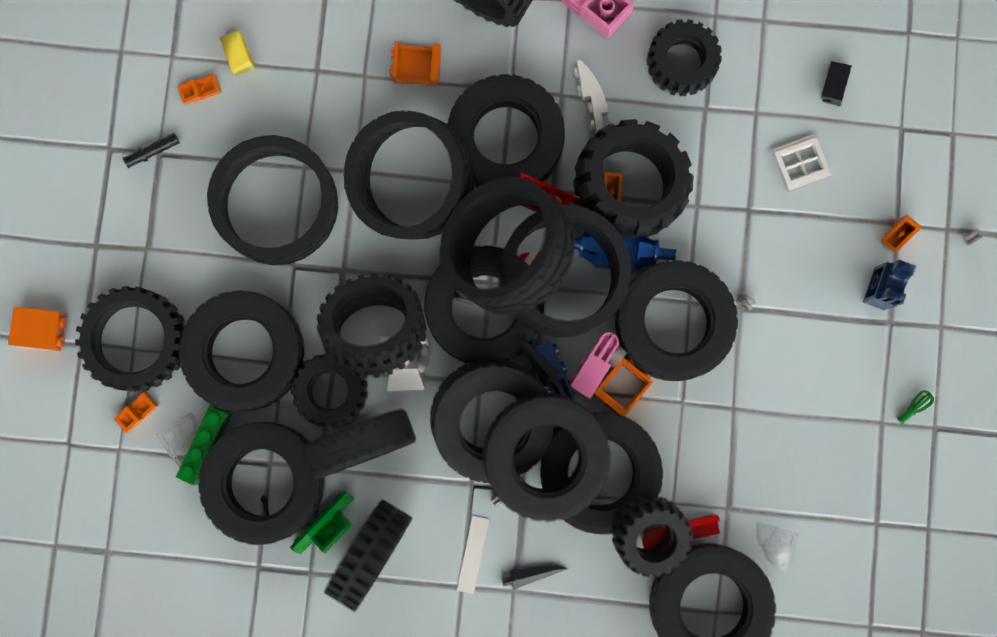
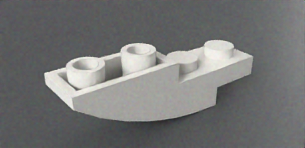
M578 60L576 67H573L574 78H578L579 83L576 86L577 96L581 97L582 102H587L588 114L592 115L590 129L596 135L597 131L603 128L602 118L608 115L607 102L594 74L581 60Z

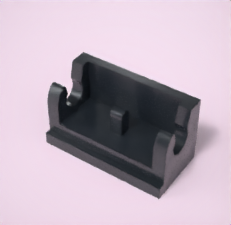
M831 61L821 98H823L822 102L841 107L852 65Z

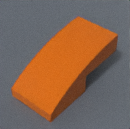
M215 74L208 75L199 80L192 79L177 86L183 104L196 102L222 93L217 75Z
M145 391L131 405L126 406L114 420L128 433L159 405Z

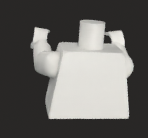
M427 335L425 342L421 341L420 358L415 355V359L412 362L409 360L405 362V368L400 370L398 367L393 370L394 374L388 375V391L424 390V371L429 363V349L427 346H430ZM381 337L380 343L388 340L390 337Z

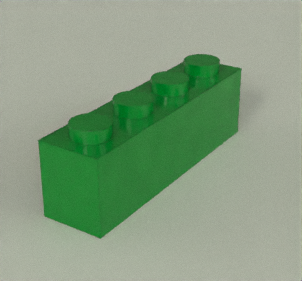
M216 406L208 407L176 478L191 485H198L200 483L198 478L200 469L203 466L201 464L204 457L208 454L211 446L217 442L216 440L223 435L232 416L231 413Z

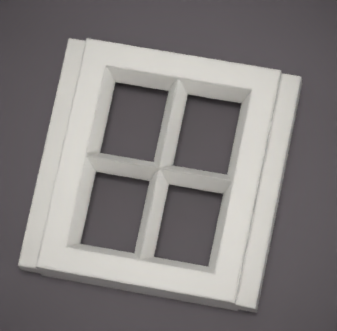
M815 134L772 149L773 156L788 191L831 176L830 169ZM812 146L816 156L802 160L799 151ZM795 152L799 162L786 166L782 157ZM817 159L821 169L807 173L804 164ZM801 165L804 175L791 179L788 169Z

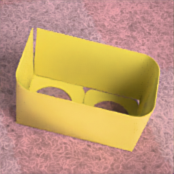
M240 30L219 37L229 67L236 76L255 69L245 38H241L243 34Z

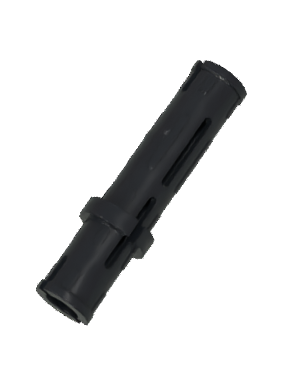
M172 133L147 147H140L137 149L138 151L123 157L124 163L129 169L143 161L147 162L149 158L180 144L176 134Z

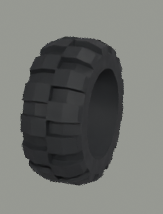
M636 119L621 120L618 125L608 124L601 128L593 138L588 140L574 168L576 171V176L573 180L575 195L580 197L581 203L579 206L588 208L590 211L592 210L605 217L616 228L622 238L633 239L635 236L646 238L658 234L682 214L689 202L688 196L693 191L694 176L692 173H689V168L692 164L687 151L681 152L677 146L680 141L671 132L666 136L659 131L660 125L649 121L641 125L638 124ZM618 152H634L649 159L656 166L662 178L663 194L660 203L647 208H634L616 200L607 190L603 181V160Z

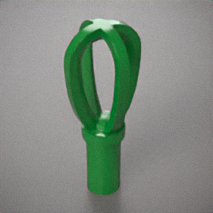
M926 390L920 391L914 397L907 410L897 420L904 424L911 416L930 407L934 402L933 395ZM922 394H926V395H924V396L915 404V402L917 401V399H918ZM930 399V402H929L928 404H926L924 407L920 408L924 403H926V402Z

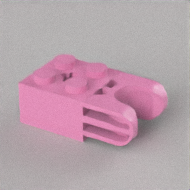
M561 0L564 5L607 40L632 15L634 3L630 0Z
M610 332L603 334L596 342L588 356L584 355L577 365L580 367L579 371H574L568 380L572 391L586 400L592 397L611 366L608 362L619 345V339L615 334Z

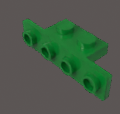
M346 491L339 494L335 501L328 508L324 509L321 515L308 526L307 530L294 540L290 549L298 554H302L314 542L321 552L326 553L353 526L343 515L342 511L355 498Z

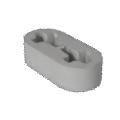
M621 346L615 350L608 362L611 365V370L627 354V351Z

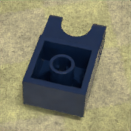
M897 260L892 263L885 262L874 267L863 303L882 310L904 304L907 295L904 293L905 287L913 276L916 265Z
M551 340L535 346L534 348L561 373L557 379L563 386L556 391L552 384H549L547 386L549 392L574 400V394L565 375L567 368L564 362H560L557 355L560 352L556 343L552 344ZM539 377L540 382H541L542 386L544 387L545 385L543 384V381H542L541 378Z

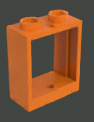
M623 357L593 394L616 414L623 416L627 415L653 383L650 380L651 376L644 372V370L639 371L628 357L627 359ZM621 366L625 367L644 383L624 408L602 390Z

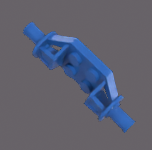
M582 231L581 237L575 238L573 249H577L579 257H583L595 267L610 269L607 256L602 247L594 238ZM635 236L633 239L623 238L630 256L631 271H636L649 265H656L658 259H676L675 254L677 250L660 248L658 240ZM583 249L595 252V255L585 252ZM652 257L651 259L640 260V258Z

